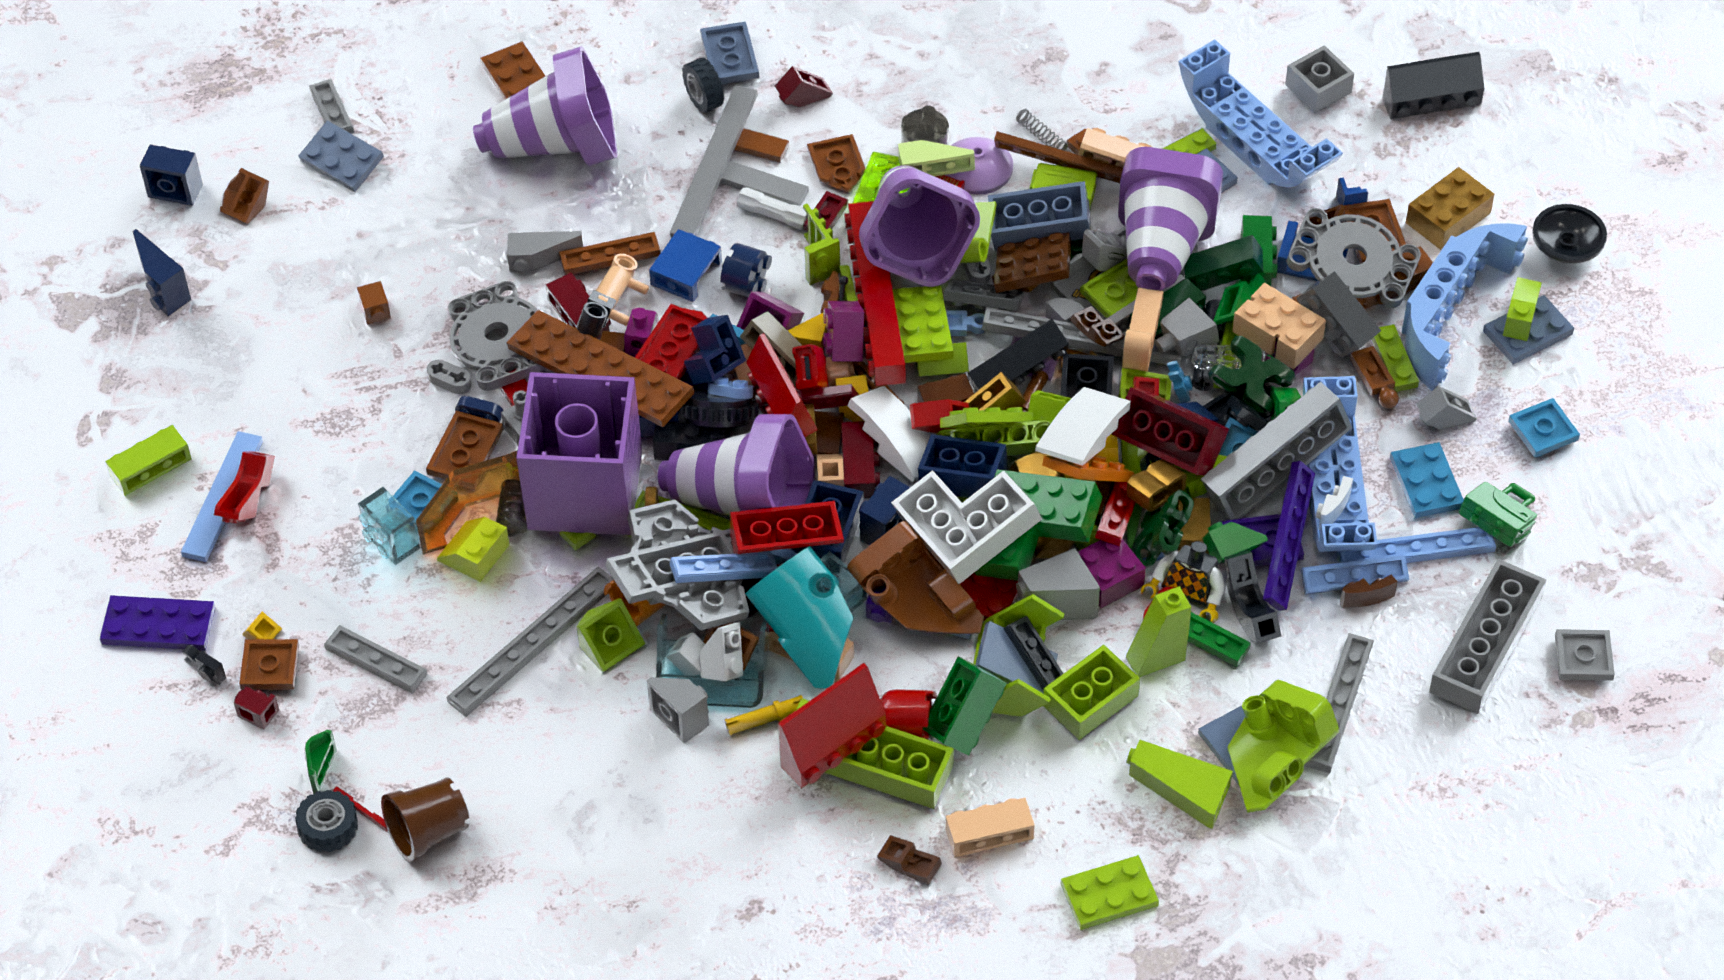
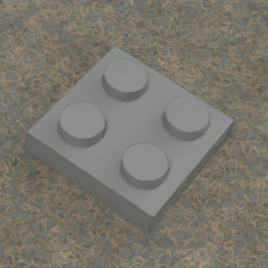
M1556 629L1555 644L1559 680L1613 681L1615 673L1610 630Z

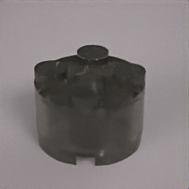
M924 106L922 109L914 110L902 118L901 143L924 140L949 145V122L933 106Z

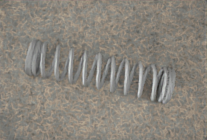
M1022 109L1017 114L1016 121L1022 124L1023 127H1026L1027 130H1030V133L1038 137L1042 143L1050 147L1054 145L1053 148L1057 149L1064 144L1060 150L1065 151L1067 149L1068 143L1062 138L1059 139V135L1055 136V132L1047 129V125L1043 126L1044 123L1036 119V116H1032L1028 109ZM1026 112V115L1020 120L1021 116ZM1032 117H1034V120L1032 121V123H1030L1029 125H1027L1028 122L1030 121V119H1031ZM1038 120L1036 126L1031 129L1034 122ZM1042 124L1041 128L1035 132L1038 125ZM1046 127L1045 131L1039 135L1040 131ZM1050 130L1049 134L1043 138L1044 134ZM1054 133L1053 137L1047 141L1048 137ZM1055 137H1058L1057 140L1051 145L1053 139Z

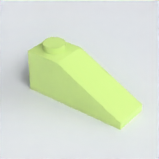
M924 140L898 144L900 166H912L932 176L975 170L974 150Z

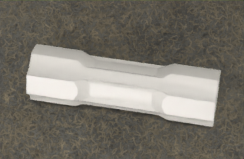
M743 187L739 193L737 207L779 220L786 225L800 230L804 229V222L808 215L803 207L785 203L747 187Z

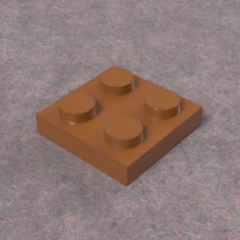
M245 639L239 682L240 689L243 690L245 687H248L252 690H294L299 653L298 639Z

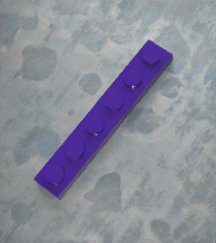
M1295 461L1291 464L1263 599L1278 611L1287 610L1315 478V472L1302 461Z

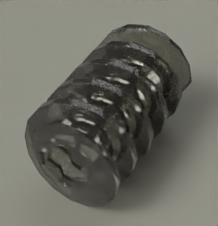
M514 479L504 480L501 484L496 522L507 527L508 537H512L526 532L528 527L520 481Z

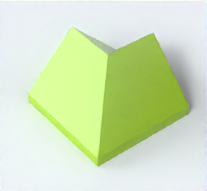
M620 598L588 610L576 626L579 648L601 672L606 671L646 644Z

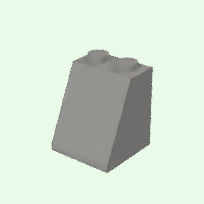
M1075 548L1018 571V583H1016L1017 598H1015V603L1034 594L1063 612L1064 618L1061 620L1094 619L1098 617L1100 586Z

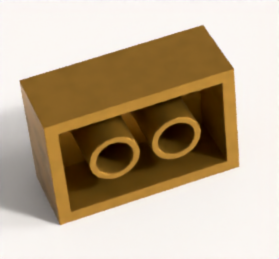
M1457 167L1409 203L1405 223L1442 250L1451 235L1454 237L1459 236L1491 213L1495 193L1463 169Z

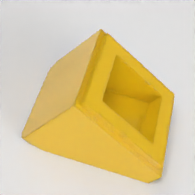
M262 611L245 629L242 635L247 639H274L282 628Z

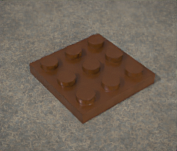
M1056 232L1042 238L1032 237L1023 242H1009L999 246L997 249L994 279L996 293L1069 278L1070 233Z

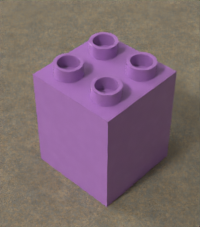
M530 372L517 451V465L528 530L631 535L627 517L629 510L635 509L642 457L635 378Z

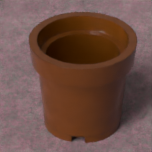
M446 777L437 782L405 792L397 790L382 796L381 810L386 828L395 847L407 861L415 860L424 855L431 846L469 827V824H465V820L469 819L465 800L459 789L454 791L450 786L454 783L452 779Z

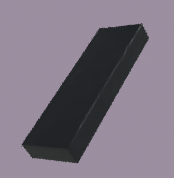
M1027 615L1004 628V631L1043 692L1046 686L1064 674Z

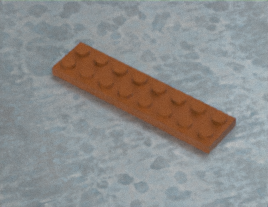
M537 310L506 342L509 350L557 374L634 377L638 415L661 427H664L694 394L693 386L588 334H582L578 329L540 310Z

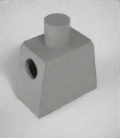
M1188 298L1161 320L1163 336L1155 340V345L1161 353L1174 348L1181 356L1186 357L1220 340L1217 325Z

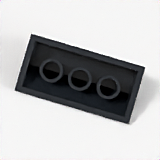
M1478 51L1387 66L1382 100L1389 118H1405L1481 105L1485 89L1481 54Z

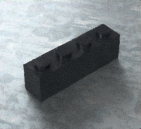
M1051 319L968 372L967 378L976 392L1000 372L1017 387L1025 381L1024 377L1031 372L1035 375L1046 368L1045 363L1052 359L1058 361L1064 354H1067L1066 350L1069 347V342L1054 320Z

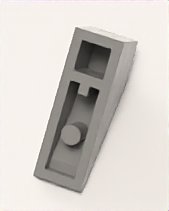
M582 231L508 233L507 258L509 271H534L559 261V252L584 247Z

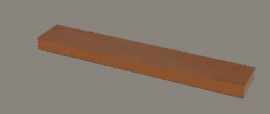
M996 131L994 142L997 148L1058 166L1093 171L1097 173L1099 178L1120 184L1122 167Z

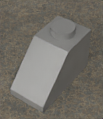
M1441 386L1436 387L1416 403L1420 411L1419 417L1425 425L1433 426L1439 430L1477 420L1468 399Z

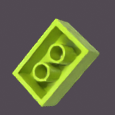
M1103 644L1044 688V694L1051 698L1050 703L1044 705V707L1080 740L1139 696L1140 678Z

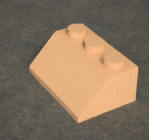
M1087 128L1078 155L1123 168L1126 156L1131 150L1138 147L1152 146L1146 143L1135 144L1129 142L1128 138L1120 135L1115 137L1107 135L1104 130L1099 128Z

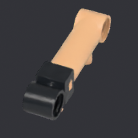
M618 254L614 257L608 272L598 288L593 290L583 307L577 323V329L580 333L597 337L609 319L627 326L630 317L614 310L620 297L628 287L644 295L649 290L648 285L633 279L638 265L633 257L626 254Z

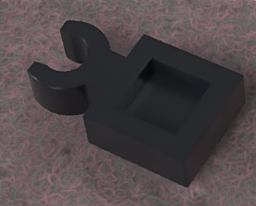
M188 645L182 651V654L187 656L184 661L191 666L197 667L199 675L204 680H212L220 685L226 679L223 665L218 660L203 651L199 652L192 645Z

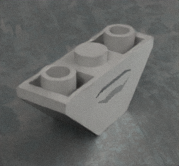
M1086 229L1083 235L1082 256L1097 270L1105 272L1127 259L1126 236L1122 235L1120 237L1112 232L1107 234L1099 229L1097 231Z

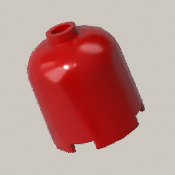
M894 689L885 692L880 700L886 713V726L933 741L929 737L930 734L923 730V727H928L929 711L933 705L932 699L937 697L936 691Z

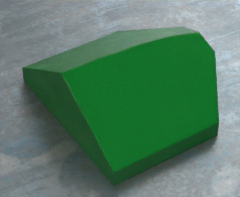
M325 730L313 735L305 743L304 756L313 794L321 790L337 751L331 730Z

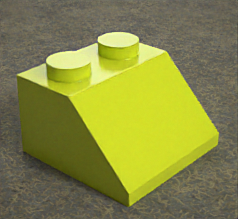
M487 517L466 521L439 554L437 561L481 582L509 547L507 527Z

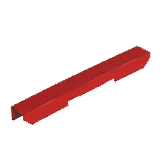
M338 786L332 790L347 795L350 801H353L356 811L388 832L382 817L375 812L371 813Z

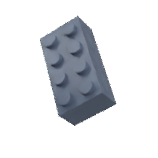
M1085 181L988 195V202H996L997 204L991 233L995 251L1005 243L1023 242L1032 237L1042 238L1056 232H1069L1071 241L1083 239L1086 229L1091 230L1089 199Z

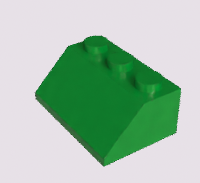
M958 656L929 711L928 727H923V730L941 743L969 756L972 749L978 744L979 736L984 726L989 722L997 701L1003 696L1007 683Z

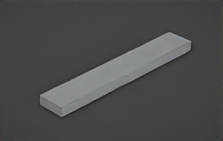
M1352 633L1348 634L1326 698L1333 708L1339 726V734L1304 766L1331 773L1375 640Z

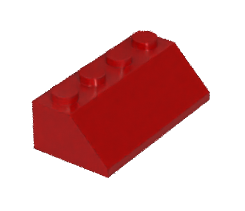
M765 333L759 335L746 361L751 371L747 375L754 387L759 385L760 389L756 390L762 403L768 402L769 406L765 407L767 413L793 415L804 437H807L816 432L818 428Z
M835 501L730 512V537L733 551L736 554L844 543Z

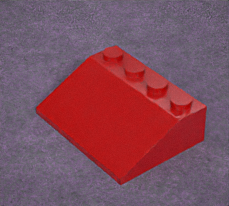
M862 663L778 723L780 766L801 789L808 784L815 783L824 772L830 768H836L845 757L851 753L858 752L866 742L872 738L879 737L886 729V713L868 666L865 663Z

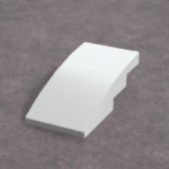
M885 386L851 398L848 407L865 420L862 429L880 444L877 453L912 482L919 480L918 466L930 436L925 431L912 429L911 415L907 407Z
M1086 387L1082 388L1063 407L1036 445L1035 451L1083 466L1105 447L1106 437L1117 429L1118 419L1130 410L1131 401Z

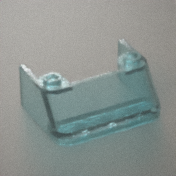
M662 613L657 625L656 678L691 680L696 686H701L707 693V706L753 708L761 703L764 695L768 658L769 624L765 619H763L760 628L759 644L756 645L747 667L743 671V676L728 681L701 678L699 674L695 676L684 675L666 657L677 640L667 639L668 614Z

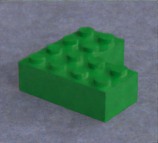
M996 470L995 477L1002 471H1005L1034 503L1042 520L975 571L977 576L1018 581V571L1030 567L1039 536L1089 543L1102 500V495L1096 482Z

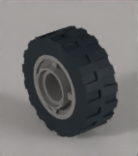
M701 57L683 65V82L694 106L702 113L722 106L724 104L722 83L710 61Z
M326 790L322 792L317 791L313 795L310 794L305 800L301 801L299 808L296 810L295 822L301 842L317 852H332V850L342 849L343 846L351 842L350 840L355 837L356 830H358L355 805L347 795H343L339 791Z

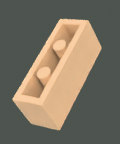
M1012 798L1003 803L986 804L968 811H955L951 815L946 816L945 830L954 858L1034 839L1035 824L1026 798Z

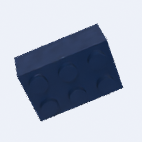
M931 434L918 466V479L921 480L933 470L955 496L969 498L995 477L997 469L1007 470L1006 444Z
M813 480L805 504L835 501L844 543L808 547L813 549L827 568L842 571L860 521L859 508L864 502V492ZM807 547L791 548V550L798 554Z

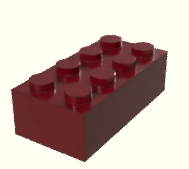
M1130 387L1126 396V400L1131 401L1130 410L1118 419V427L1111 435L1196 475L1205 476L1209 470L1213 469L1229 428L1147 390Z

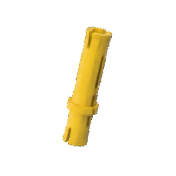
M802 695L782 702L776 700L772 702V705L724 719L729 736L778 720V722L782 721L785 717L796 711L801 698H803Z

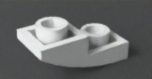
M1343 476L1341 485H1335L1333 495L1327 494L1324 504L1319 503L1316 512V518L1320 519L1318 530H1321L1322 524H1333L1341 515L1351 494L1353 478Z

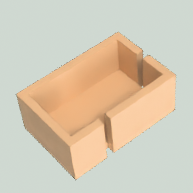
M1264 283L1251 296V301L1248 299L1235 312L1232 332L1252 341L1269 355L1274 353L1277 337L1275 358L1290 368L1295 369L1323 340L1326 319Z

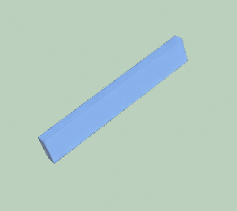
M237 432L181 550L182 557L207 562L225 524L222 521V517L214 515L215 506L233 483L239 469L242 452H258L263 443L262 436Z
M1479 527L1381 539L1377 540L1375 550L1336 551L1339 563L1405 554L1406 563L1495 552L1496 545L1492 535Z

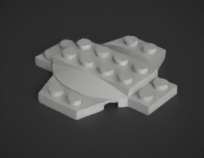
M676 500L629 510L627 518L633 541L631 552L607 558L605 564L629 604L648 600L650 605L663 603L673 606L700 630L747 619L749 608L744 587L741 586L744 579L676 583L669 564L671 557L735 554L731 542L730 529L723 531L712 527L711 531L703 529L697 524L699 519Z

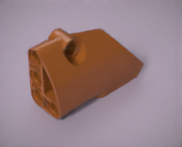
M907 521L898 523L848 563L847 570L868 593L872 602L881 606L906 629L946 634L981 633L984 616L976 608L975 603L962 586L953 579L945 568L942 569L929 554L924 541ZM880 586L886 587L883 593H874L876 588Z

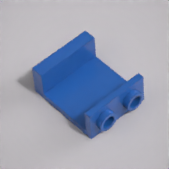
M1288 221L1278 254L1277 273L1318 281L1311 272L1310 267L1298 272L1288 266L1287 258L1297 236L1298 222ZM1301 237V240L1306 244L1314 242L1312 238ZM1348 249L1343 251L1344 258L1347 257ZM1302 255L1292 256L1293 260L1297 263L1306 261Z
M678 229L650 267V285L694 302L698 297L697 283L712 262L718 265L722 263L721 246L713 241L697 237L693 233H687Z

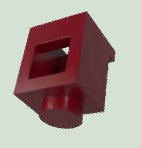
M248 687L240 690L233 702L237 717L263 730L279 711L275 695L270 694L268 697L264 692L260 690L254 691Z

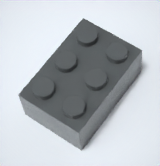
M1335 271L1318 280L1296 298L1299 304L1326 319L1324 335L1330 342L1331 349L1341 357L1360 349L1381 332L1380 328Z

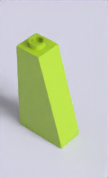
M1180 586L1154 596L1126 654L1129 665L1139 678L1181 663L1186 659L1191 605Z
M1139 740L1136 749L1131 748L1126 763L1130 764L1129 776L1206 827L1213 829L1231 786L1233 771Z

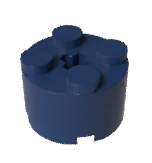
M740 243L733 244L730 249L734 250L731 257L726 255L721 270L720 282L725 284V286L721 287L722 290L749 298L751 292L765 291L767 280L764 278L766 271L771 266L772 256L767 255L766 251Z

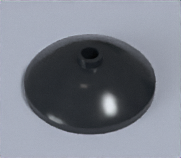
M1558 204L1550 206L1539 213L1533 224L1532 236L1536 246L1548 257L1564 263H1582L1597 257L1602 252L1607 241V229L1602 219L1593 211L1575 204Z

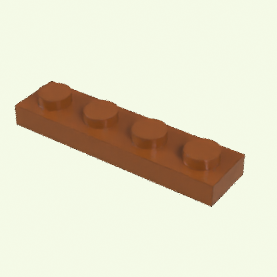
M655 232L559 252L565 275L570 272L574 275L611 267L614 257L618 254H626L633 257L636 261L658 257L661 253Z

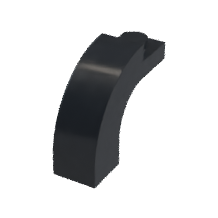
M1247 550L1224 557L1228 579L1225 580L1234 611L1245 633L1255 643L1281 637L1277 611L1269 607L1263 599L1256 576L1252 552Z

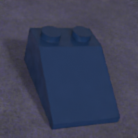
M135 229L132 232L145 275L146 287L151 295L150 302L156 310H162L167 316H170L191 300L184 269L140 231Z

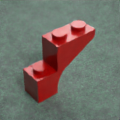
M255 451L242 452L237 475L216 504L214 515L222 517L223 522L233 524L246 522V519L255 518L261 487L270 486L275 456Z

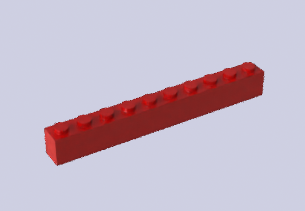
M874 201L848 203L849 213L844 214L845 228H850L847 229L848 244H853L849 245L850 260H855L852 261L853 276H858L854 278L855 291L860 292V294H857V301L864 311V325L866 327L863 328V341L869 343L865 344L866 359H871V361H868L869 376H874L875 386L906 383L905 359L890 272L873 265L867 259L859 239L860 227Z

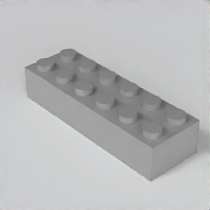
M1322 382L1318 383L1294 404L1288 406L1278 417L1270 421L1257 434L1250 437L1236 451L1229 454L1214 469L1209 470L1201 478V481L1215 508L1228 520L1241 519L1288 481L1292 462L1302 461L1305 465L1309 464L1351 430L1352 425L1340 399Z
M1497 559L1435 669L1429 693L1479 714L1539 605L1547 579Z

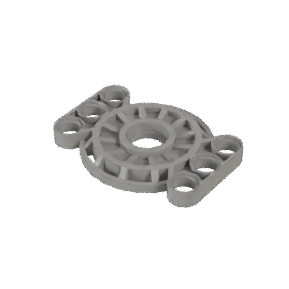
M1312 208L1308 210L1289 251L1287 264L1292 270L1298 272L1310 267L1317 280L1335 271L1355 298H1365L1379 294L1383 305L1389 308H1396L1403 301L1421 253L1418 247L1412 244H1405L1399 247L1393 234L1381 223L1371 218L1346 214L1328 220L1325 211L1319 208ZM1313 216L1319 217L1322 223L1320 225L1312 224L1309 218ZM1305 235L1310 236L1314 242L1306 244L1301 240V237ZM1349 248L1358 249L1364 253L1366 260L1360 265L1350 264L1344 259L1343 251ZM1409 252L1414 255L1415 260L1407 261L1403 258L1402 254ZM1302 255L1306 261L1297 263L1293 260L1292 256ZM1403 272L1406 274L1407 279L1398 280L1394 273ZM1394 291L1398 294L1399 298L1390 299L1386 296V292Z
M500 282L456 298L449 303L448 311L451 319L454 321L449 338L452 351L462 364L478 370L476 372V380L480 389L491 391L527 378L530 372L541 373L546 369L539 364H530L531 360L508 349L506 342L537 311L536 307L531 303L519 298L517 287L513 282ZM504 291H513L509 296H501ZM482 299H489V302L484 305L477 304ZM457 308H466L462 313H454ZM458 328H460L458 336H455ZM494 329H508L507 335L500 340L491 341L485 337ZM455 345L459 346L461 351L458 352ZM509 367H518L515 372H505ZM487 375L494 376V378L490 381H482V379Z

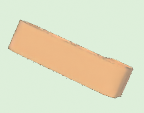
M1138 288L1130 328L1126 331L1122 368L1148 372L1163 302V291Z

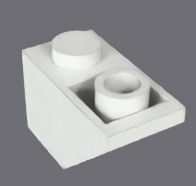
M740 623L717 628L701 649V678L728 681L743 676Z

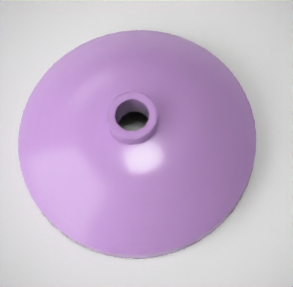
M969 137L951 145L974 150L975 170L945 175L959 181L964 180V190L969 194L994 192L1003 187L1011 178L1013 172L1012 156L1009 151L997 148L994 140L984 137Z

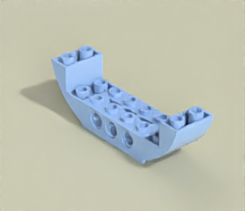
M1216 40L1209 42L1178 61L1185 89L1196 111L1206 124V128L1268 185L1273 183L1282 187H1295L1338 161L1343 155V152L1327 138L1311 147L1228 72L1231 53Z
M1511 223L1490 224L1468 230L1457 237L1451 235L1408 299L1401 333L1406 335L1405 349L1417 377L1431 391L1436 388L1438 383H1444L1448 375L1446 367L1452 356L1449 354L1451 343L1438 338L1443 329V322L1450 320L1455 304L1462 302L1465 295L1464 290L1466 287L1471 288L1476 278V272H1481L1485 264L1508 274L1512 272L1515 266L1519 267L1525 255L1522 251L1528 241V237H1525L1527 226Z
M1355 376L1305 377L1303 379V396L1309 389L1322 382L1340 399L1352 425L1351 430L1306 465L1315 472L1309 508L1313 539H1315L1317 549L1320 552L1375 550L1377 547L1375 523H1369L1355 422L1358 398ZM1343 476L1353 478L1351 494L1341 515L1333 524H1322L1321 530H1318L1320 519L1316 518V512L1319 503L1324 504L1327 494L1333 495L1335 485H1341Z

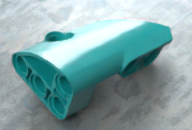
M807 547L747 591L746 596L778 635V641L813 687L828 688L834 684L840 658L854 617L839 588L837 577L828 570L813 549ZM825 577L831 581V589L826 593L820 589V581Z

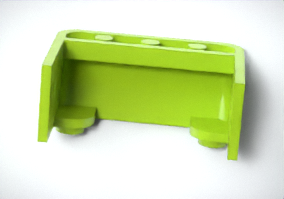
M1032 594L990 616L983 622L981 633L978 634L973 664H976L984 627L989 621L1005 628L1007 625L1027 615L1044 642L1046 627L1063 619L1064 613ZM1016 679L1006 684L1003 696L997 701L992 713L1022 717L1050 703L1051 698L1022 680Z

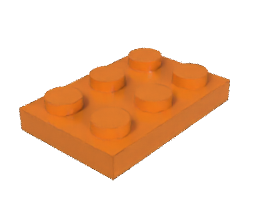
M1044 455L1042 466L1081 480L1128 482L1129 478L1134 475V472L1124 469V464L1114 461L1108 463L1106 462V457L1099 455L1092 457L1083 466Z

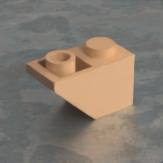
M817 454L818 481L844 487L842 454Z

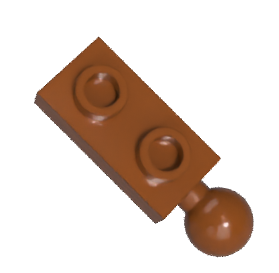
M1374 346L1350 353V361L1370 395L1379 394V403L1382 407L1387 409L1394 408L1399 402V395L1393 390L1395 381Z

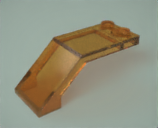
M517 451L455 469L451 472L416 519L423 555L444 549L447 546L445 535L466 507L522 491L517 465Z

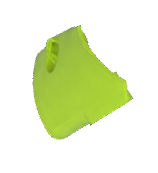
M1277 679L1260 695L1250 696L1242 702L1245 717L1227 748L1247 813L1262 811L1268 808L1300 778L1304 771V765L1339 734V726L1333 708L1324 696Z

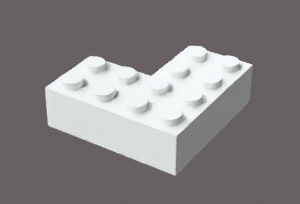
M932 470L891 502L901 520L908 522L924 541L925 547L958 584L1042 520L1034 503L1005 471H1002L962 503Z

